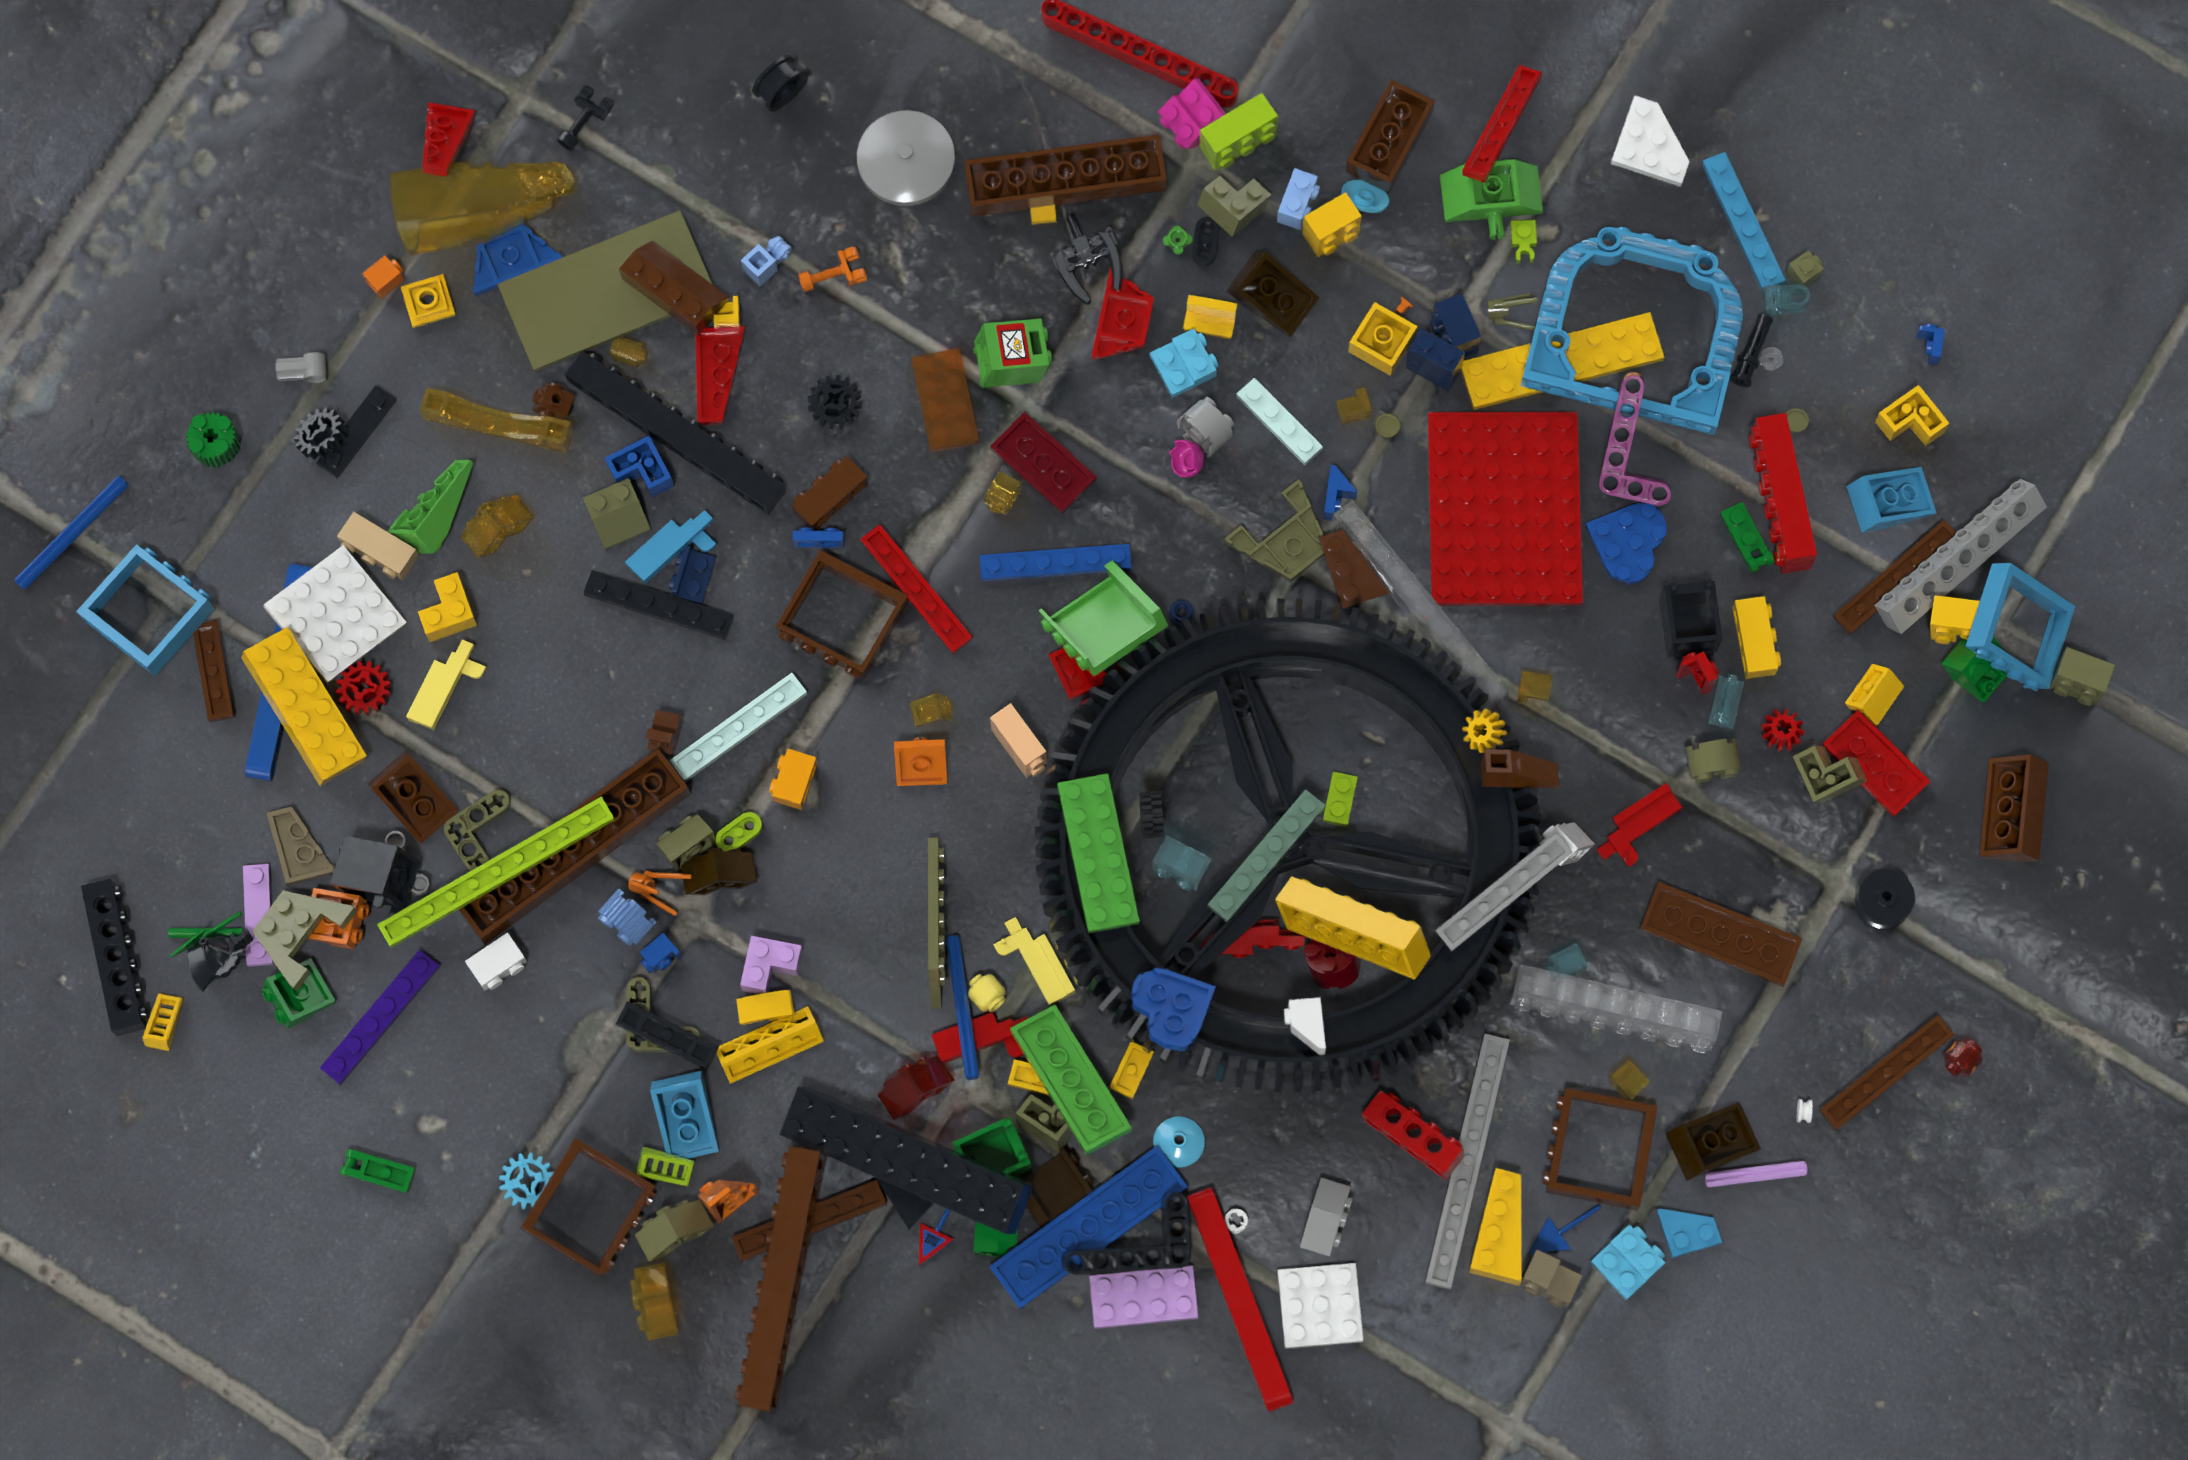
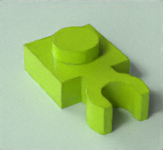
M1536 220L1511 221V247H1519L1515 255L1516 263H1520L1522 254H1527L1529 262L1533 263L1534 251L1530 247H1536L1537 245Z

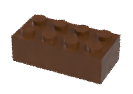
M1390 80L1347 160L1346 173L1390 193L1433 113L1435 101Z

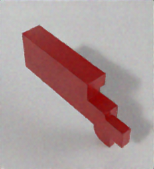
M1667 783L1613 817L1612 822L1618 830L1608 836L1606 839L1608 842L1596 850L1603 861L1617 852L1629 868L1638 860V854L1630 843L1682 810L1683 807L1671 792Z
M992 1012L971 1020L976 1052L1004 1042L1009 1056L1013 1058L1023 1056L1024 1053L1012 1036L1010 1028L1027 1020L1028 1017L1012 1021L1011 1018L997 1023ZM958 1025L931 1035L942 1064L962 1057Z

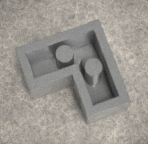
M1324 1178L1320 1179L1301 1241V1248L1330 1256L1333 1247L1338 1248L1342 1233L1337 1231L1339 1226L1344 1228L1353 1198L1348 1197L1350 1186Z

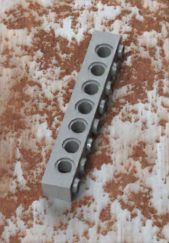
M2022 479L2014 482L2007 491L1994 499L1991 505L1977 514L1963 529L1957 531L1954 537L1946 544L1940 546L1916 570L1903 578L1893 590L1886 593L1874 605L1886 627L1902 634L1933 607L1935 595L1945 597L2046 509L2047 506L2036 486Z

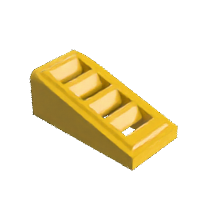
M158 993L142 1037L145 1046L165 1051L170 1050L183 1005V998ZM162 1004L168 1006H173L174 1008L173 1010H170L161 1007ZM159 1014L169 1016L170 1019L160 1018ZM156 1025L165 1026V1027H167V1028H166V1029L157 1028Z

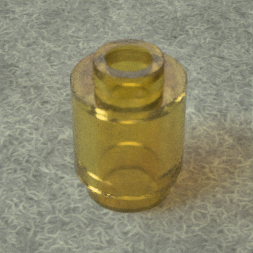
M622 337L621 339L615 338L613 340L609 356L613 357L617 362L638 368L640 364H645L648 351L645 350V344Z

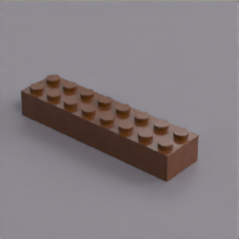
M1160 134L964 160L972 217L1049 205L1056 206L1166 191L1167 180Z

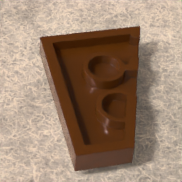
M1343 529L1318 537L1339 603L1342 604L1341 609L1390 593Z

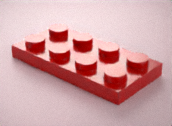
M1859 710L1821 745L1825 747L1826 751L1837 762L1846 757L1857 758L1867 779V782L1861 784V786L1893 817L1931 782Z

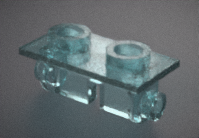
M1729 674L1728 678L1719 676L1708 724L1733 730L1744 685L1743 681L1738 680V676Z

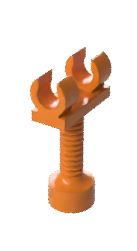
M854 246L838 251L841 265L835 268L833 267L814 275L809 274L808 271L799 273L798 278L803 292L813 290L814 284L820 281L822 282L825 279L834 278V276L837 277L841 274L845 275L849 287L853 286V284L865 282L867 275L864 268L850 273L847 262H852L859 258L857 248Z

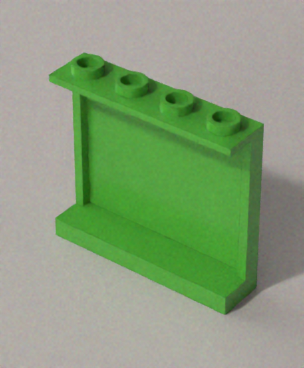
M1113 560L1104 565L1109 577L1050 617L1042 608L1038 610L1043 619L1040 621V624L1047 634L1052 632V637L1059 646L1064 645L1063 647L1071 659L1076 657L1075 660L1083 671L1087 669L1093 676L1168 626L1161 609Z

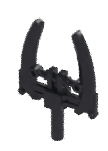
M1075 214L1067 215L1066 220L1075 239L1072 241L1073 245L1068 249L1066 246L1062 247L1056 254L1051 252L1050 257L1068 289L1080 301L1089 305L1091 299L1079 285L1073 273L1079 267H1085L1087 270L1090 264L1096 266V261L1104 257L1108 258L1110 262L1113 288L1115 291H1120L1123 278L1122 262L1117 248L1118 243L1112 228L1107 227L1106 232L1098 231L1094 234L1095 237L1088 238L1086 235L1083 236ZM1103 246L1100 253L1093 254L1095 248ZM1075 257L1080 258V260H1078V262L1075 264L1069 263L1070 259H1073Z

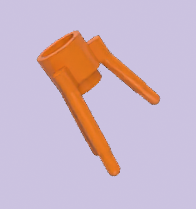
M648 870L644 874L639 872L632 874L628 883V888L631 892L639 894L640 898L650 901L674 916L677 915V911L649 895L658 894L653 878L691 879V874L659 873Z

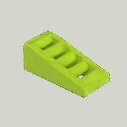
M642 1147L637 1166V1175L688 1186L694 1161ZM649 1158L653 1159L651 1169L646 1168ZM659 1160L663 1161L661 1172L656 1171ZM669 1162L674 1163L671 1175L667 1174ZM679 1165H684L682 1177H677Z

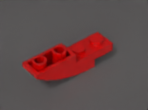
M1262 919L1222 954H1232L1233 957L1244 958L1247 955H1253V945H1258L1262 949L1283 946L1285 949L1295 950L1299 946L1304 947L1305 936L1288 929H1279V919ZM1216 933L1208 936L1207 938L1201 941V949L1212 939V937Z

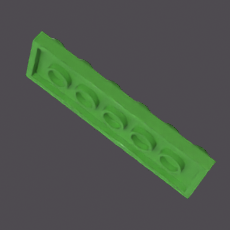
M1108 774L1057 783L1088 933L1139 924Z
M1056 1005L1010 1028L1012 1036L1086 1156L1132 1132V1127Z

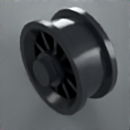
M791 55L782 56L771 63L760 74L753 85L752 93L766 101V108L769 111H777L787 105L799 94L808 80V73L794 65L795 60Z
M1889 869L1877 870L1869 874L1859 886L1855 896V907L1860 918L1867 925L1880 930L1893 929L1902 924L1912 911L1915 903V893L1910 881L1901 873Z

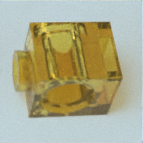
M999 471L984 495L987 508L994 513L999 514L1002 512L1007 515L1022 490L1021 482Z

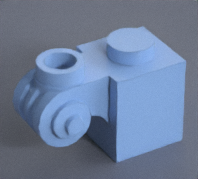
M780 236L770 239L766 250L758 244L741 260L743 271L761 287L778 271L777 265L789 257L792 247L789 244L787 245V242L783 241Z

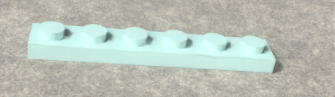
M790 673L669 760L670 764L682 780L687 782L805 697L807 691L794 674Z

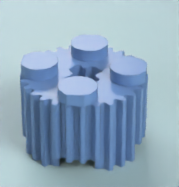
M618 888L598 911L600 915L597 919L607 928H616L619 931L616 936L626 945L631 946L633 943L637 945L656 924V921L653 918L647 920L644 917L647 912L633 899H623L621 896L624 892Z

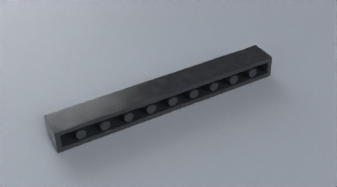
M582 351L566 371L565 376L568 383L767 515L772 512L786 493L784 481L774 473L769 475L763 471V466L753 459L748 461L742 457L743 453L733 446L727 447L716 434L711 433L709 435L702 430L703 427L695 420L691 419L688 421L683 418V414L673 406L668 408L662 404L663 401L654 393L647 394L636 381L632 379L627 381L622 377L623 374L613 366L608 368L603 365V361L593 353L588 355Z

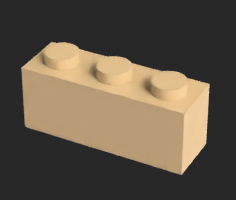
M355 512L352 513L337 535L341 543L340 547L344 545L350 554L356 552L361 555V560L369 566L374 567L376 564L383 569L382 572L391 579L397 577L403 581L419 558L415 548Z

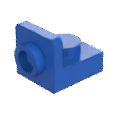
M1934 324L1919 326L1916 338L1927 340L1925 355H1929L1928 364L1938 365L1942 355L1945 329L1938 328Z

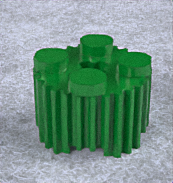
M207 412L206 415H196L192 418L191 424H189L190 428H187L186 441L194 458L198 462L200 461L201 464L205 463L207 468L211 466L213 469L215 466L220 468L221 465H224V462L229 463V459H233L232 456L236 455V452L240 451L239 447H241L238 433L229 418L224 415L221 416L220 413L215 415L214 412L211 414Z

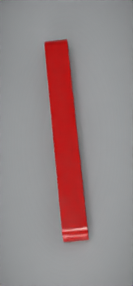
M1045 0L1042 3L1041 18L1043 24L1048 28L1181 89H1185L1193 79L1207 80L1211 84L1205 87L1221 107L1231 108L1237 103L1238 85L1234 80L1060 0ZM1051 10L1058 12L1055 16H1049L1046 13ZM1072 20L1080 22L1077 26L1068 24ZM1098 30L1101 32V34L1098 36H1093L1090 34V32ZM1115 40H1120L1123 42V44L1120 46H1115L1112 44V42ZM1137 50L1144 51L1145 54L1142 56H1136L1134 52ZM1159 60H1163L1167 62V64L1164 66H1158L1156 62ZM1181 70H1185L1189 72V74L1186 76H1180L1178 72ZM1229 90L1233 94L1231 96H1224L1221 93Z
M1210 1187L1188 1195L1187 1200L1267 1411L1272 1412L1291 1405L1293 1400L1214 1192Z

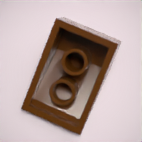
M406 750L368 783V786L420 844L459 811Z

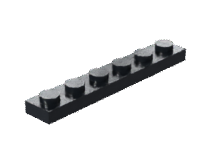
M591 570L583 592L584 596L725 641L734 620V615L593 570Z

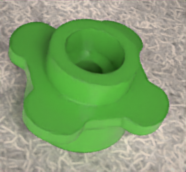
M1174 226L1168 236L1163 238V244L1170 246L1175 254H1182L1185 246L1192 243V236L1187 235L1186 231L1180 226Z

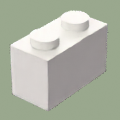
M506 933L467 959L465 963L484 991H486L487 989L493 990L503 983L502 979L511 974L513 976L521 972L527 961L510 935Z

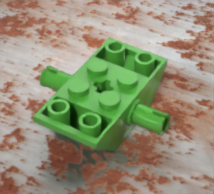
M1515 159L1497 161L1485 183L1463 176L1462 170L1465 164L1440 174L1445 222L1488 219L1489 238L1496 240L1497 234L1498 239L1505 237L1503 217L1543 214L1538 166Z

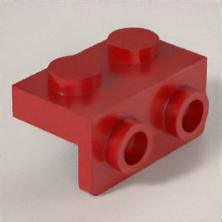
M1704 651L1699 654L1692 652L1684 656L1676 674L1677 678L1681 679L1692 674L1703 695L1711 692L1718 679L1717 675H1719L1714 662H1709Z

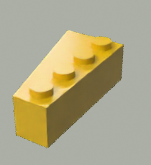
M1496 1168L1469 1273L1517 1286L1522 1281L1521 1174Z

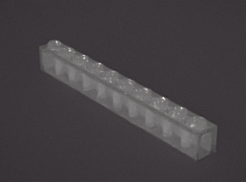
M1352 500L1335 512L1332 518L1334 527L1338 531L1344 530L1390 592L1391 597L1421 634L1432 642L1431 646L1438 654L1442 650L1448 653L1445 661L1447 665L1454 660L1462 666V671L1457 678L1461 682L1471 676L1477 680L1470 694L1479 687L1489 694L1488 701L1482 706L1483 710L1497 705L1500 706L1505 702L1509 695L1508 689L1357 504Z

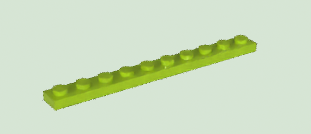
M601 796L377 925L390 948L613 822L615 819Z

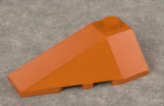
M717 1180L714 1183L710 1181L699 1190L701 1194L698 1195V1198L717 1223L720 1224L755 1196L759 1190L754 1183Z

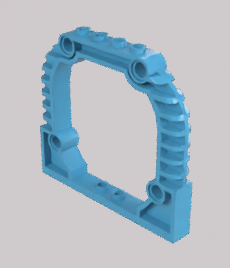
M1625 227L1603 228L1599 231L1597 238L1585 239L1569 247L1559 256L1550 270L1520 386L1616 410L1619 392L1611 387L1599 388L1574 381L1576 372L1566 357L1570 345V337L1562 330L1571 287L1577 275L1591 263L1611 266L1617 264L1622 259L1655 266L1684 274L1686 281L1692 287L1710 294L1716 309L1715 328L1706 365L1693 370L1688 382V389L1673 396L1670 405L1642 399L1638 416L1714 435L1718 427L1743 320V309L1739 293L1729 280V277L1718 268L1717 257L1700 246H1685L1679 244L1676 240L1657 239L1649 233H1633ZM1610 240L1614 245L1606 246L1602 241ZM1706 264L1710 267V270H1702L1699 265ZM1551 342H1559L1563 347L1559 349L1554 348ZM1703 378L1708 384L1700 385L1696 379ZM1625 403L1621 406L1620 410L1621 412L1632 414L1635 408L1632 404Z

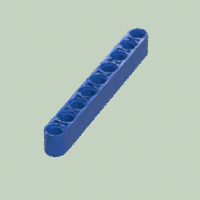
M290 564L284 589L313 567ZM277 623L274 634L282 630ZM262 692L246 761L245 776L272 781L284 727Z

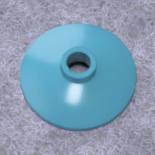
M1363 180L1348 181L1341 190V194L1346 192L1355 207L1363 212H1382L1389 204V197L1385 191Z
M1177 1116L1163 1121L1158 1126L1154 1134L1153 1146L1154 1148L1156 1146L1160 1148L1173 1167L1183 1168L1192 1165L1200 1158L1204 1150L1205 1138L1202 1129L1196 1122L1186 1117ZM1175 1137H1183V1144L1177 1145L1174 1142Z

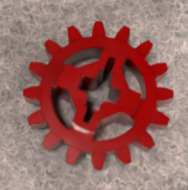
M358 661V667L354 668L350 665L348 673L345 671L341 672L344 679L336 681L338 686L341 687L336 690L338 696H342L339 701L341 705L346 704L345 708L348 712L354 708L357 716L360 715L361 711H364L369 716L371 709H374L377 713L379 712V704L387 705L384 697H391L390 691L386 689L392 687L390 681H385L389 676L386 672L381 673L382 668L380 665L373 668L371 661H368L366 666H363L362 662ZM373 675L379 680L380 686L373 683ZM365 685L368 686V689L365 688L363 692H360L359 688H364ZM348 691L355 694V701L349 698Z

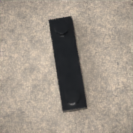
M375 385L344 425L347 430L342 432L345 439L338 441L341 446L332 448L333 454L326 452L323 459L320 457L316 464L338 479L395 404L396 398Z
M628 1001L615 1023L616 1026L707 1071L719 1049V1046Z

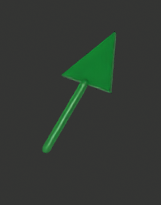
M235 913L205 933L202 929L174 951L170 958L187 951L197 944L199 945L200 939L209 937L240 917L242 913Z

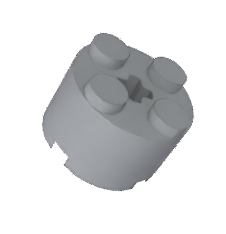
M1206 397L1204 400H1199L1177 419L1178 429L1183 427L1186 432L1183 435L1185 440L1195 441L1201 446L1203 453L1206 452L1208 453L1207 457H1211L1233 437L1231 427L1234 426V422L1227 414H1222L1217 409L1216 404L1211 398Z

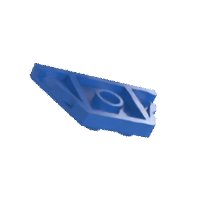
M524 224L477 242V261L475 262V282L473 286L474 295L476 297L498 288V283L558 260L562 256L559 252H555L543 239L533 234L532 230Z

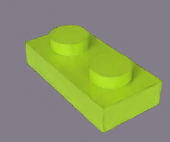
M1333 772L1323 822L1344 827L1348 826L1358 779L1357 776Z

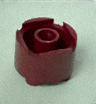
M1313 939L1305 947V958L1311 976L1318 986L1324 989H1330V987L1342 989L1351 985L1358 978L1361 964L1359 957Z

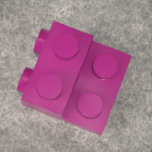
M1199 78L1193 79L1179 95H1173L1158 111L1161 115V124L1165 128L1171 129L1176 135L1174 137L1175 142L1180 147L1186 149L1196 148L1199 145L1200 129L1226 114Z

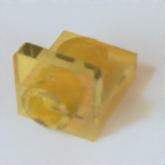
M935 693L910 702L915 727L920 728L940 720H952V704L947 696Z

